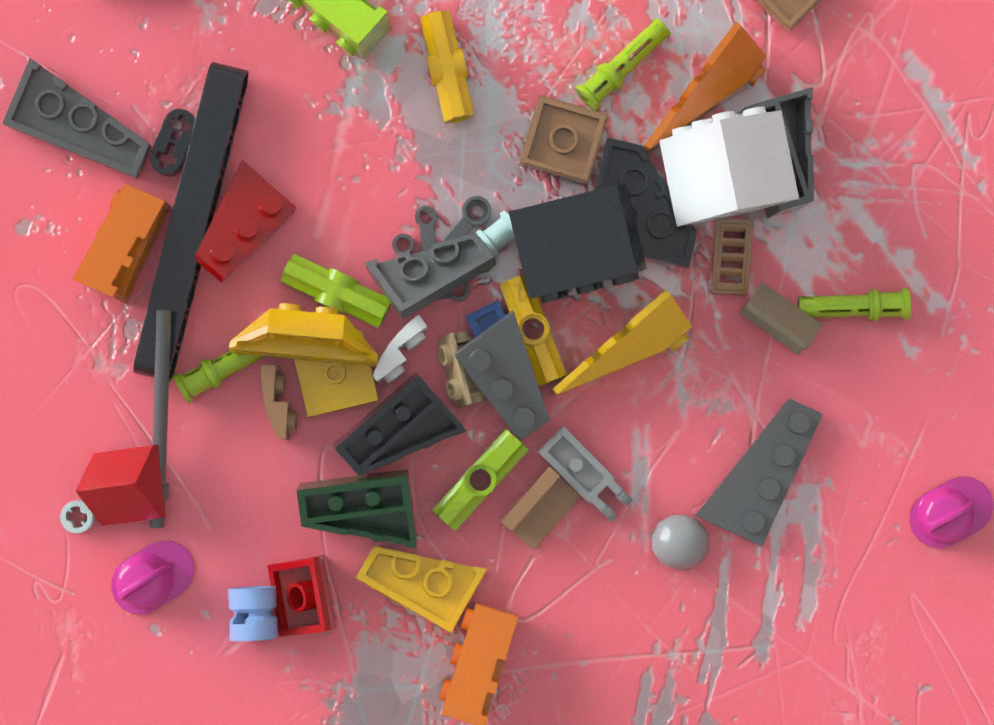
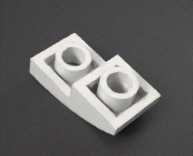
M420 315L411 320L394 337L382 354L373 374L378 383L386 380L390 384L406 372L402 366L408 363L400 350L406 346L410 351L426 339L423 333L428 330V326Z

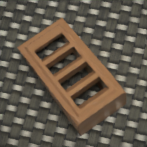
M716 219L714 222L711 294L748 295L753 233L752 220ZM724 231L743 232L742 239L723 238ZM722 246L742 247L741 254L722 253ZM721 261L741 262V269L721 267ZM720 275L740 277V283L720 282Z

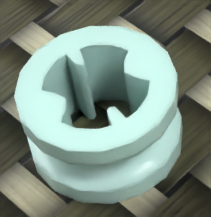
M79 499L71 501L63 507L60 520L67 531L77 534L91 528L95 521V516L84 502ZM75 506L80 507L81 513L87 514V521H81L83 526L80 527L75 526V520L69 519L68 516L69 512L75 511L73 508Z

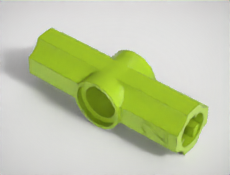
M294 253L288 261L280 280L286 286L315 298L314 301L325 307L338 309V313L344 314L345 312L378 329L391 306V302L386 296L359 285V281L333 268L328 270Z
M505 429L479 459L468 468L466 473L432 511L456 531L524 457L529 449ZM479 469L486 470L491 476L490 486L483 491L474 489L470 483L472 473Z

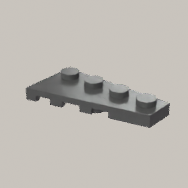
M31 58L28 60L2 122L8 128L136 179L139 178L152 147L148 142Z

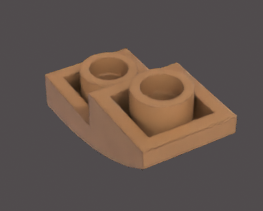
M261 364L262 393L268 418L278 439L290 440V433H296L297 411H292L291 403L278 402V395L283 396L285 392V374H280V367L277 365Z

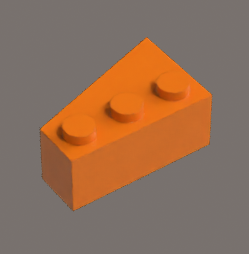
M125 183L123 189L117 190L110 203V212L104 223L100 225L94 241L72 280L127 304L171 206L166 201Z
M476 602L474 609L467 607L461 629L467 630L463 645L455 644L449 663L455 665L456 669L452 680L444 679L438 698L445 701L442 715L473 725H486L488 712L517 624V614L480 602Z

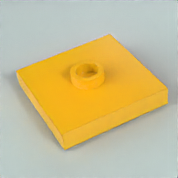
M358 330L364 338L363 330ZM294 359L309 418L379 401L371 366Z

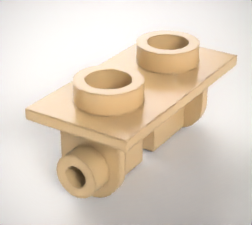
M467 331L455 334L450 333L437 339L439 344L437 347L438 359L441 365L445 367L448 378L446 383L447 394L450 400L454 401L455 409L485 401L483 392L454 356V352L473 339V337L468 336Z

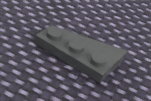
M476 232L434 243L431 249L411 254L410 250L397 253V258L378 263L377 259L364 262L368 273L403 320L496 265L495 256Z

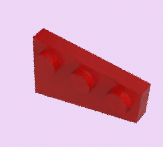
M242 160L194 259L222 283L294 213L296 206Z

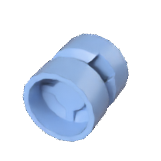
M276 586L229 588V610L235 613V616L229 620L230 641L277 639V617L272 615L271 610L277 607Z

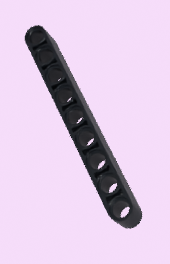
M212 62L208 69L135 355L133 372L136 374L154 378L157 309L172 310L169 382L173 378L201 270V265L194 258L215 215L247 89L248 70Z

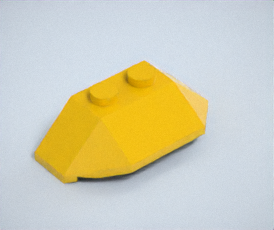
M281 303L279 304V309L270 308L234 337L229 345L230 352L236 354L375 367L378 363V354L345 315H338V309L330 307H316V312L301 311L300 305Z

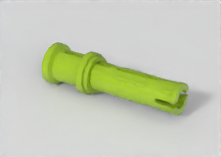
M657 18L654 19L609 63H600L596 67L597 72L583 85L578 84L574 88L578 97L591 110L597 111L600 109V103L613 90L619 91L622 88L623 79L671 35L669 29L662 21ZM647 41V43L632 58L628 60V58ZM601 83H603V84L594 92V90H595Z
M902 288L900 292H878L877 289H871L867 291V294L798 296L797 307L812 318L867 316L868 320L878 321L879 318L901 317L902 320H910L911 298L908 288Z
M229 350L213 360L204 358L200 361L199 366L183 375L177 373L173 375V378L184 399L190 404L193 402V397L212 387L215 389L221 387L223 379L265 356L231 353Z

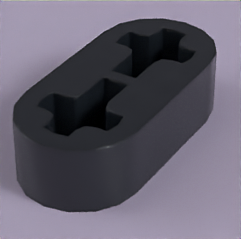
M175 109L167 114L151 150L150 163L154 170L162 176H175L184 167L196 120L185 109ZM184 117L190 129L188 132L181 131L176 141L174 138L177 130L172 124L174 121L181 122ZM171 145H174L172 156L176 159V163L174 165L168 164L166 168H162L163 163L159 160L160 154L167 155Z

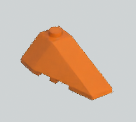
M734 23L706 60L705 65L701 69L702 72L699 76L692 79L679 98L680 101L670 109L647 140L644 149L648 155L660 147V140L673 136V129L692 125V122L700 120L740 93L747 83L753 87L763 75L766 69L761 64L765 60L766 54L740 24Z

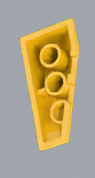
M665 290L631 319L620 332L613 335L597 352L588 357L552 389V392L558 396L660 354L668 347L674 352L690 338L685 332L692 325L671 294Z

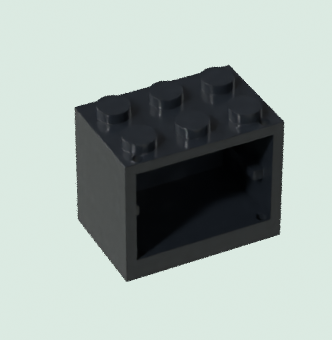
M627 184L613 185L508 211L529 298L540 296L541 303L569 296L568 289L576 288L578 295L603 288V281L610 279L613 286L625 284L639 279L638 273L647 269Z

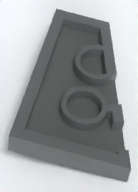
M514 310L454 352V356L519 441H522L550 421Z

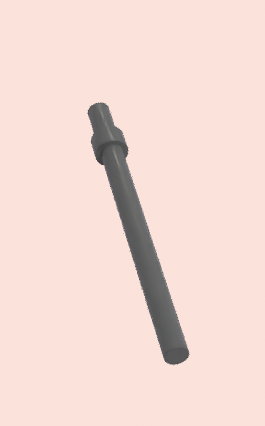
M157 309L152 445H158L165 506V500L169 499V483H166L172 310ZM165 518L150 520V527L164 528Z

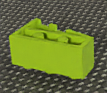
M286 0L297 10L301 6L312 15L309 20L321 32L325 34L330 30L339 39L336 41V44L350 57L356 53L364 60L391 30L388 11L380 5L376 9L367 0Z

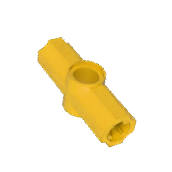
M441 10L428 13L420 17L421 28L429 54L426 55L431 80L433 87L436 86L444 123L454 124L466 121L474 117V108L466 81L468 73L462 48L458 47L450 11Z
M524 275L514 277L499 284L509 312L512 310L515 312L538 385L542 386L567 376L551 334L549 322L545 318L538 297L529 298ZM528 321L539 322L544 330L543 335L536 340L528 339L522 330L525 323Z

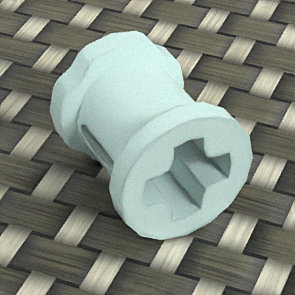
M505 211L501 212L500 219L487 229L476 232L495 258L499 256V251L515 239L510 216Z

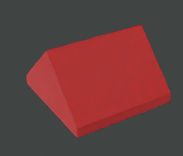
M158 445L93 454L75 492L101 526L166 518Z
M323 555L267 565L270 585L276 586L277 607L275 608L279 637L326 632L336 627Z

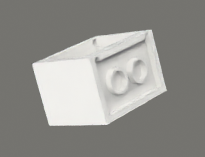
M765 106L744 110L743 114L735 115V111L712 115V118L692 122L690 126L673 129V136L659 141L677 227L734 217L799 199L781 110L766 112Z

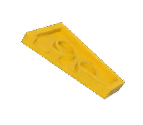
M374 546L355 579L451 634L487 569Z

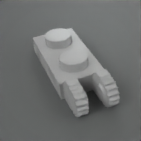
M564 426L538 451L588 503L591 502L610 522L617 517L615 511L597 496L606 486L622 504L628 506L633 501L613 480L615 477Z

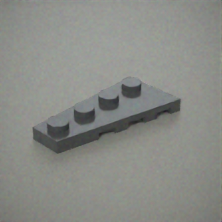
M787 399L750 448L738 460L730 473L697 511L695 516L759 546H763L823 414L792 399Z

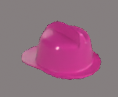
M961 476L930 490L918 498L910 510L909 523L912 533L920 542L934 548L948 547L973 535L987 525L993 514L994 502L989 489L983 482L973 477Z
M158 541L148 545L123 561L115 569L111 579V591L115 601L123 610L132 614H147L158 609L180 595L190 585L194 576V562L191 554L183 545L174 541Z

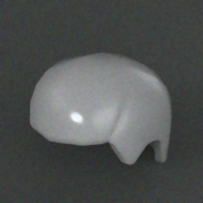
M671 515L657 524L652 534V550L656 558L663 565L677 570H687L698 565L704 560L710 549L708 532L699 520L688 515Z

